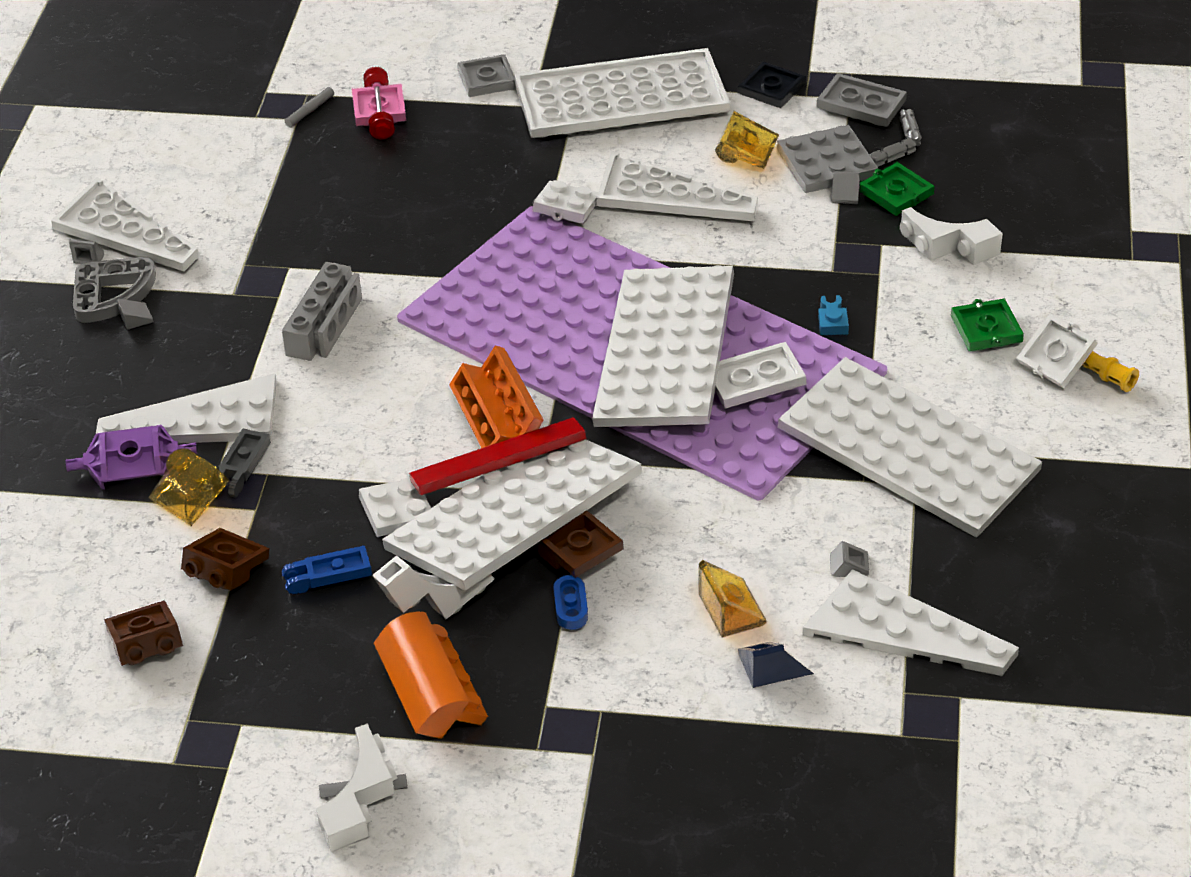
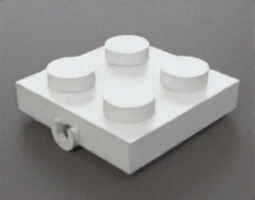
M549 181L534 200L532 211L550 215L556 221L566 219L583 224L597 204L598 192L591 191L587 187L566 185L563 181Z
M1050 313L1016 359L1020 364L1031 369L1034 374H1039L1041 378L1044 377L1064 389L1098 345V342L1092 336L1081 331L1080 327L1074 322L1070 321L1068 324Z
M410 478L359 489V499L376 537L393 533L394 530L412 521L419 514L431 509L425 494L421 496Z

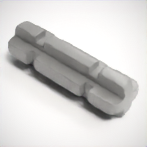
M903 109L900 111L901 116L899 118L905 137L915 141L918 147L921 144L920 140L922 137L914 112L911 109Z
M911 138L902 140L901 144L897 142L882 148L881 152L880 150L872 152L870 156L877 167L884 165L885 162L889 163L904 157L905 154L914 153L916 151V143Z

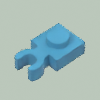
M836 295V302L833 303L827 302L826 297L821 296L820 309H818L820 335L848 334L847 309L841 308L842 298L840 295Z

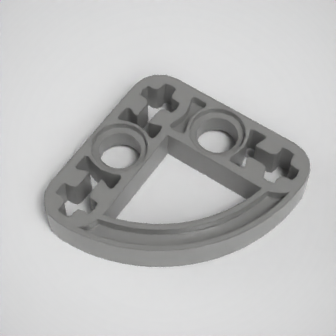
M137 257L80 264L75 270L73 308L76 319L82 323H89L117 316L120 314L117 299L141 302L150 292L155 282L156 272L153 260L148 257ZM114 271H121L120 273H117V274H110L111 272H114ZM133 284L122 294L101 302V287ZM93 290L91 293L82 294L84 291Z

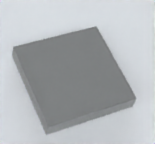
M505 54L457 63L458 71L468 97L517 89L514 74Z

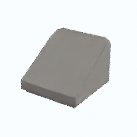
M839 171L833 173L831 203L858 204L859 173Z
M69 240L73 263L102 260L104 251L96 242Z
M117 299L119 313L127 330L153 322L146 303Z
M841 541L830 554L831 575L846 577L853 569L868 576V551Z

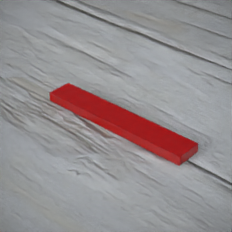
M572 417L409 472L410 481L422 496L586 439V433L578 421Z

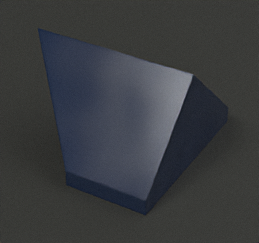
M766 642L738 649L739 657L753 688L814 674L787 653L783 644Z

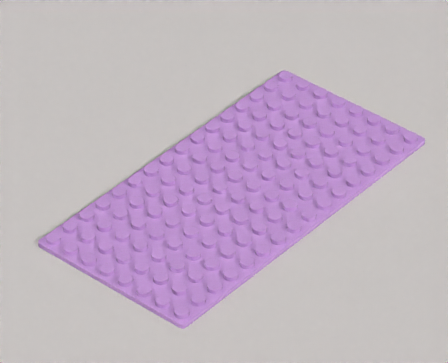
M530 206L397 315L399 323L481 364H484L495 345L504 347L526 386L592 418L624 270L670 267L565 219L556 221L550 215L533 212V206ZM731 295L720 361L786 342L806 375L807 385L726 409L715 392L709 424L619 426L610 428L755 500H762L814 448L777 428L778 419L844 357L882 377L887 374V366Z

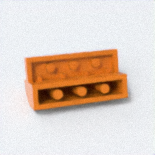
M495 345L482 367L462 363L449 384L481 448L537 430L544 420L504 347Z
M418 611L406 613L395 618L383 629L375 640L374 645L416 734L442 739L456 720L476 725L483 724L488 715L444 627L438 624L432 625L426 612Z

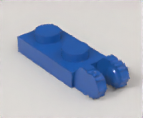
M365 545L304 558L302 561L286 564L281 571L282 576L287 580L285 588L289 594L304 593L310 587L315 588L372 575Z

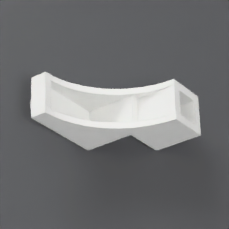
M912 207L902 210L900 223L902 235L908 238L931 261L958 250L962 256L975 265L1001 253L1003 233L988 219L972 223H946L928 218L915 211Z
M397 555L372 575L389 601L403 613L415 607L425 596L432 608L445 619L459 612L464 604L475 595L483 592L486 586L495 580L490 574L465 591L436 575H427L414 571Z
M368 724L355 728L359 746V759L350 781L333 799L315 808L320 828L331 852L369 837L367 823L372 822L366 805L395 794L393 780L397 779L394 766L390 760L384 761L381 754L385 752L382 740L378 733L372 735Z

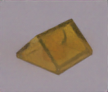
M705 560L698 564V594L721 638L761 627L767 622L743 578Z

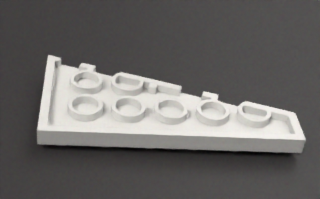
M611 151L597 195V206L683 214L687 216H703L715 219L754 221L758 197L732 188L721 190L713 187V182L704 180L702 184L693 181L690 175L659 165L651 167L642 165L640 159L632 157L630 160L620 158V153Z
M98 177L51 220L52 228L138 257H148L153 262L181 271H185L199 257L198 248L179 234H172L168 231L165 224L155 222L151 214L128 198L123 199L114 188H107L103 185V180Z
M276 374L98 418L96 433L162 425L173 440L178 441L179 444L235 441L244 428L267 433L270 435L271 440L277 384Z
M853 569L803 626V636L814 638L815 634L831 637V642L841 644L844 640L858 642L866 649L913 658L914 654L930 657V662L940 664L943 663V660L961 663L964 669L999 676L1004 675L1017 658L1019 647Z

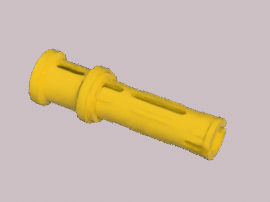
M1094 351L1082 364L1083 367L1099 374L1102 381H1111L1119 385L1124 392L1131 391L1139 378V370L1137 368H1128L1120 364L1117 358H1106Z

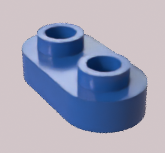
M572 575L560 577L554 583L557 622L565 629H579L588 621L585 584L581 578H574Z

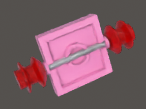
M371 67L363 75L365 88L352 89L356 126H369L370 134L376 139L383 140L393 135L395 130L394 123L406 121L402 84L389 85L387 72L381 67Z

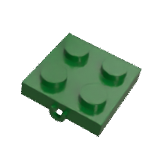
M896 162L884 170L876 169L873 176L859 183V192L897 216L902 213V210L913 207L934 195L935 186Z
M1005 298L986 302L976 299L972 304L951 307V318L969 352L1023 342L1024 333Z

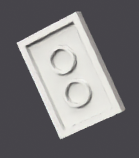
M783 342L721 360L715 392L726 409L807 385L806 375L787 343Z

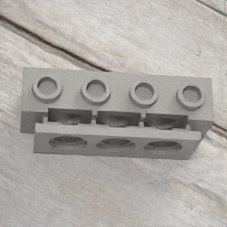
M331 262L324 263L282 329L286 356L312 361L317 353V349H319L321 357L327 358L362 300L360 276L358 273L352 275L351 266Z

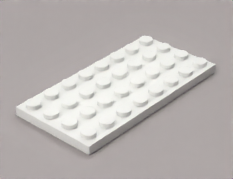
M708 48L514 74L515 85L531 138H544L550 135L571 134L587 130L595 131L609 127L618 128L624 125L645 124L661 120L669 121L683 117L692 118L698 115L719 114L730 111L729 98Z
M716 265L711 267L690 266L685 268L663 267L659 269L624 270L592 416L594 427L701 425L710 423L734 278L733 266Z
M844 357L778 419L777 428L976 538L1036 476L1042 466V461L847 357Z
M585 439L484 474L383 538L384 549L466 591L641 475V463Z

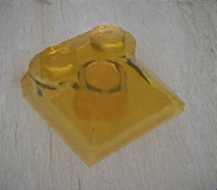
M734 111L717 143L715 152L723 162L735 163L739 159L747 164L764 169L779 134Z
M181 448L169 455L166 461L168 470L148 498L186 524L192 526L227 485L229 480L210 462L189 449Z

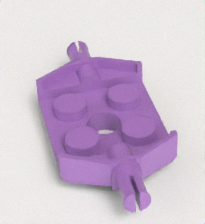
M162 425L96 433L86 453H83L82 458L66 459L67 472L81 469L88 470L101 489H105L104 482L163 475L164 481H167L177 463V458H180V456L197 455L196 442L178 445V441H174ZM129 447L138 449L134 454H123L124 450Z

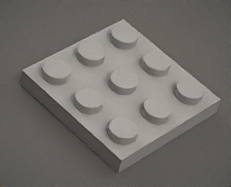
M849 125L777 140V150L805 193L831 188L833 186V173L836 171L857 172L860 174L859 181L873 176L874 171L879 169Z

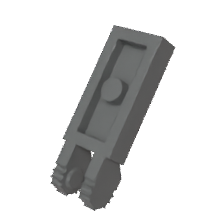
M244 428L241 430L219 464L215 477H213L211 483L213 493L219 494L222 492L228 477L232 478L228 487V494L230 497H238L243 489L244 481L248 480L271 443L269 434Z

